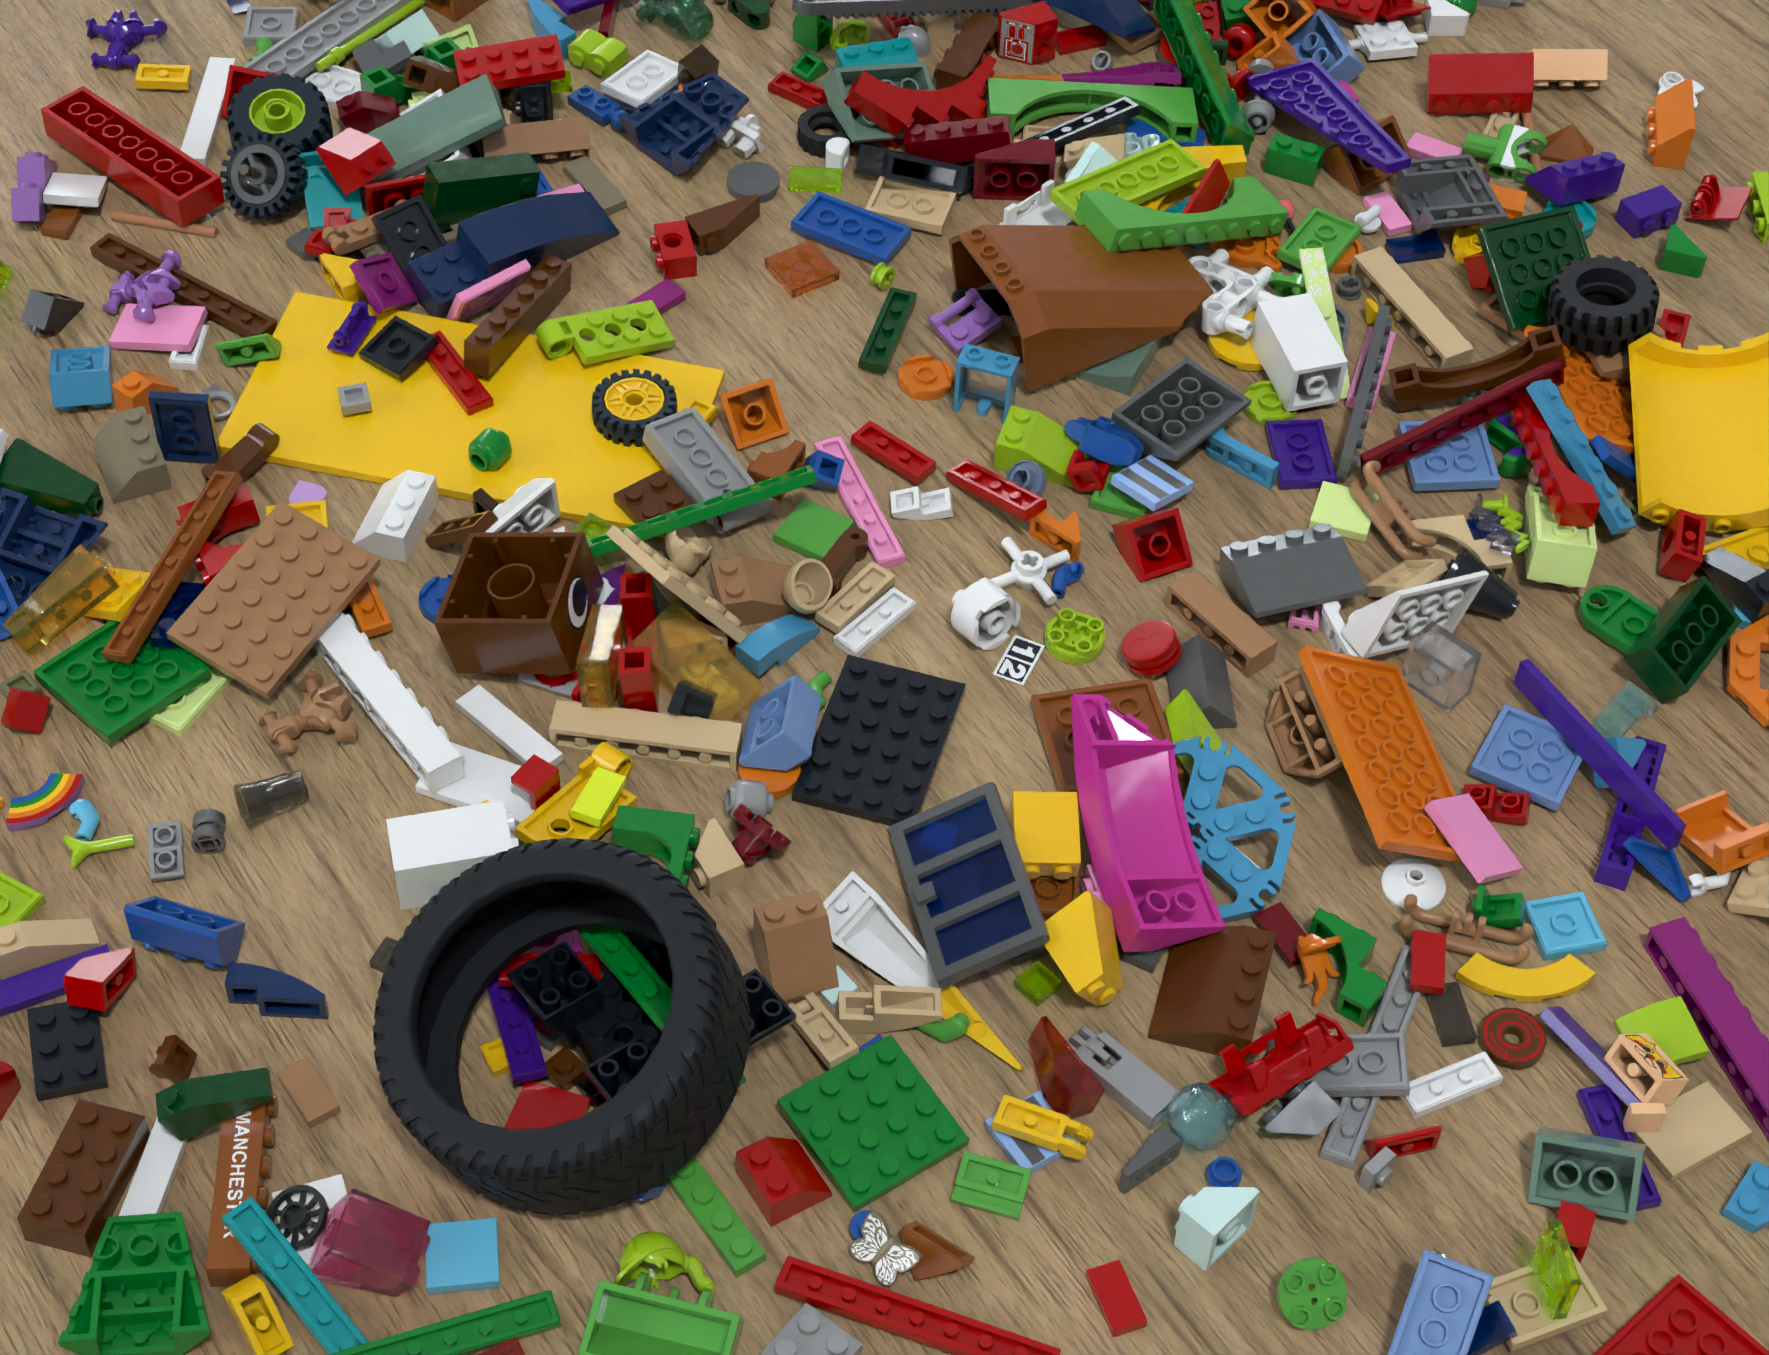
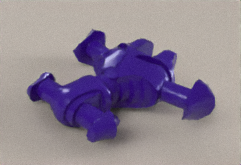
M116 10L106 22V25L97 24L95 18L85 21L87 37L93 39L97 35H102L104 40L111 43L108 47L107 55H98L96 52L91 55L92 66L97 68L98 65H107L112 69H120L124 66H131L132 69L141 62L140 58L134 53L128 55V51L141 43L144 36L157 35L158 39L162 37L167 31V24L163 20L154 19L153 25H144L138 17L136 10H131L129 19H124L122 10Z

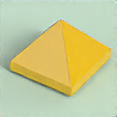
M1367 298L1365 300L1367 326H1374L1379 305L1371 298Z

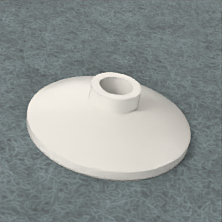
M1403 858L1392 862L1385 868L1381 878V888L1385 897L1402 910H1405L1404 899L1408 894H1414L1417 897V905L1425 910H1432L1442 902L1446 892V883L1440 871L1432 864L1416 858Z

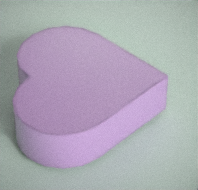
M302 480L298 481L289 496V503L326 500L327 503L328 501L327 491L323 486Z

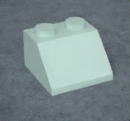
M423 9L376 38L375 41L383 53L404 40L413 57H415L414 52L417 50L421 53L425 52L423 42L439 36Z
M1204 1187L1195 1196L1192 1194L1188 1195L1178 1209L1180 1216L1174 1227L1176 1235L1173 1245L1206 1272L1251 1228L1260 1191L1255 1187Z

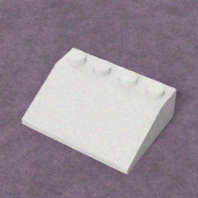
M1484 570L1396 591L1354 611L1348 617V623L1343 629L1342 634L1361 658H1368L1448 638L1464 616L1489 576V573Z

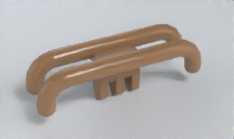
M1375 460L1366 462L1363 466L1364 477L1355 478L1350 484L1351 493L1400 558L1403 560L1424 559L1422 553L1411 551L1405 547L1392 530V527L1401 526L1411 540L1424 547L1435 546L1437 543L1436 538L1423 534L1415 527L1411 521L1415 520L1412 514H1408L1409 510L1406 506H1402L1403 502L1400 498L1393 497L1375 472L1380 470V462ZM1368 483L1379 497L1375 504L1372 503L1363 488L1368 486Z
M1408 894L1404 899V908L1408 914H1404L1400 918V929L1410 940L1413 930H1420L1413 926L1414 918L1424 923L1448 928L1446 950L1469 956H1473L1478 952L1493 962L1506 965L1522 963L1530 954V947L1522 944L1530 940L1534 934V927L1529 923L1524 924L1519 931H1508L1485 925L1487 917L1480 916L1476 923L1472 921L1474 916L1472 913L1467 912L1465 919H1461L1460 910L1454 909L1452 916L1425 910L1417 905V897L1414 894ZM1481 937L1507 944L1521 945H1519L1516 951L1507 952L1479 944Z

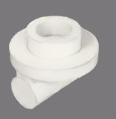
M1373 205L1366 212L1357 214L1354 224L1361 226L1364 233L1377 231L1381 226V220L1378 217L1381 213V208L1378 205Z

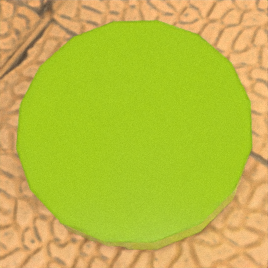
M1271 381L1253 383L1247 387L1246 392L1243 394L1252 400L1251 404L1243 410V413L1249 420L1258 425L1265 426L1266 421H1286L1295 418L1297 410L1286 412Z

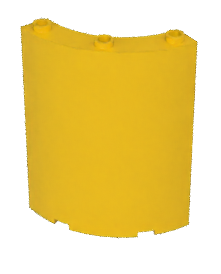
M1651 332L1629 344L1638 514L1654 523L1667 525L1679 509H1683L1707 518L1706 531H1714L1718 534L1769 526V332L1741 341V346L1724 349L1723 345H1698L1696 350L1681 348V343L1666 340Z

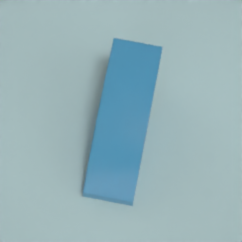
M528 0L529 19L536 36L557 34L562 59L564 61L569 58L568 45L576 38V32L566 26V16L542 0Z
M799 613L780 617L749 634L741 644L735 645L736 661L759 677L773 664L780 667L819 634L820 628Z

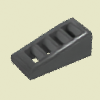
M1162 1125L1158 1126L1121 1172L1118 1191L1126 1194L1177 1159L1180 1155L1182 1139Z

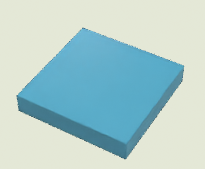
M1583 891L1525 901L1524 918L1527 923L1534 927L1533 938L1544 961L1564 958L1569 953L1575 956L1606 949L1607 941Z
M497 1218L425 1224L427 1294L500 1288Z

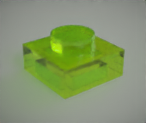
M589 513L572 531L584 532L586 539L589 540L606 534L612 527V524Z
M1039 960L1016 977L1014 981V987L1037 1007L1060 990L1062 980Z

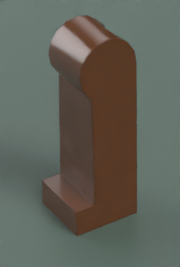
M263 423L255 424L250 428L247 435L214 465L208 463L201 469L205 483L208 482L215 470L239 472L243 478V483L275 451L280 441L279 435Z
M849 528L844 531L821 560L829 569L833 579V589L828 601L841 590L842 581L855 563L862 561L867 556L868 534L861 528Z

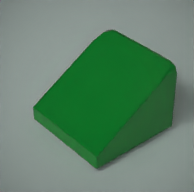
M805 50L790 70L810 83L827 73L829 68L822 60Z

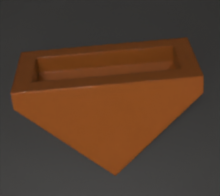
M1571 124L1545 137L1547 139V146L1542 153H1539L1540 160L1563 163L1564 161L1581 159L1584 156H1593L1594 148L1577 127Z
M918 1221L904 1225L900 1231L903 1244L914 1247L922 1255L921 1261L911 1268L914 1282L959 1270L972 1264L975 1259L974 1256Z

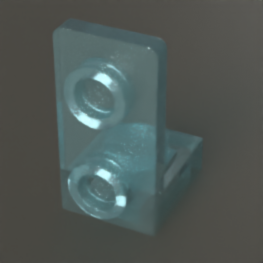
M1628 681L1591 725L1604 739L1623 737L1643 713L1651 718L1658 710V706L1654 698L1631 681Z

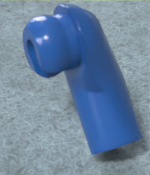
M1073 561L1071 564L1063 565L1055 570L1051 590L1057 596V599L1065 596L1067 585L1078 581L1081 575L1084 574L1082 563Z

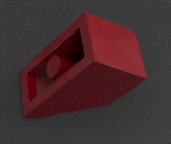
M357 91L336 101L339 118L345 127H350L364 134L401 116L397 100L394 97Z

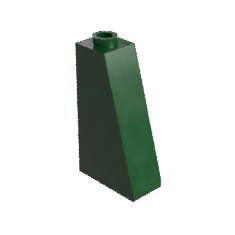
M16 438L2 457L0 464V492L1 488H5L26 495L36 506L74 519H78L80 514L94 518L96 514L101 512L104 499L101 496L97 482L24 440Z

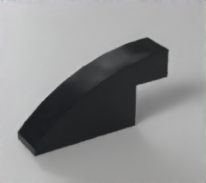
M859 143L854 166L856 171L961 194L964 191L968 167L863 143Z

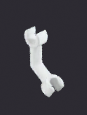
M1731 871L1723 875L1717 873V875L1703 877L1701 874L1689 876L1693 884L1688 885L1691 896L1698 897L1707 890L1727 886Z

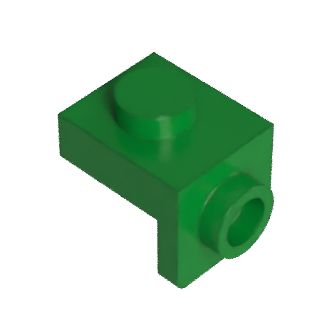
M1478 885L1477 897L1472 900V909L1475 917H1487L1485 925L1496 928L1521 927L1524 920L1525 898L1522 892L1490 895L1486 885Z

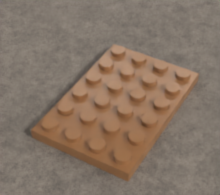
M280 501L166 632L167 638L266 699H269L380 567V559Z

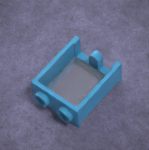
M965 343L956 363L953 411L959 412L966 397L979 401L977 414L982 417L988 415L992 405L1003 407L1002 424H1004L1011 405L1016 406L1015 395L1020 357Z

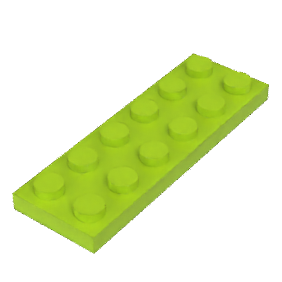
M1171 138L1052 188L1049 191L1048 198L1079 226H1085L1075 215L1084 191L1106 190L1138 205L1204 177L1206 168Z

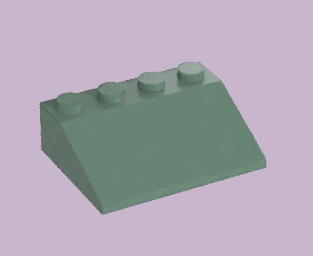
M926 62L834 68L822 81L828 105L852 143L904 139L905 133L903 129L895 137L844 103L852 84L863 71L883 82L900 88L918 91L934 90Z

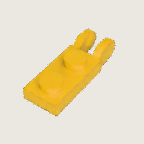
M1009 1095L1003 1096L991 1128L1056 1152L1059 1150L1064 1156L1077 1160L1084 1159L1087 1148L1074 1140L1063 1137L1064 1133L1072 1139L1083 1142L1091 1141L1094 1135L1092 1128L1069 1119V1116Z

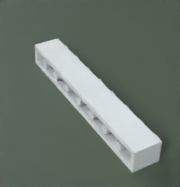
M341 612L313 645L315 651L431 794L465 777L463 763L466 760L458 745L453 746L445 729L442 726L437 727L431 713L425 706L421 708L411 688L406 689L402 685L395 669L390 670L382 653L379 650L374 651L367 635L364 632L359 633L352 617Z

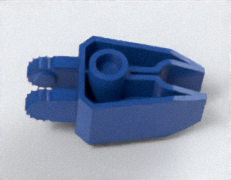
M1099 416L1098 419L1090 420L1081 417L1077 418V420H1070L1064 425L1066 435L1079 441L1078 449H1081L1089 458L1120 466H1131L1133 463L1140 461L1144 449L1142 443L1135 434L1115 424L1110 418Z

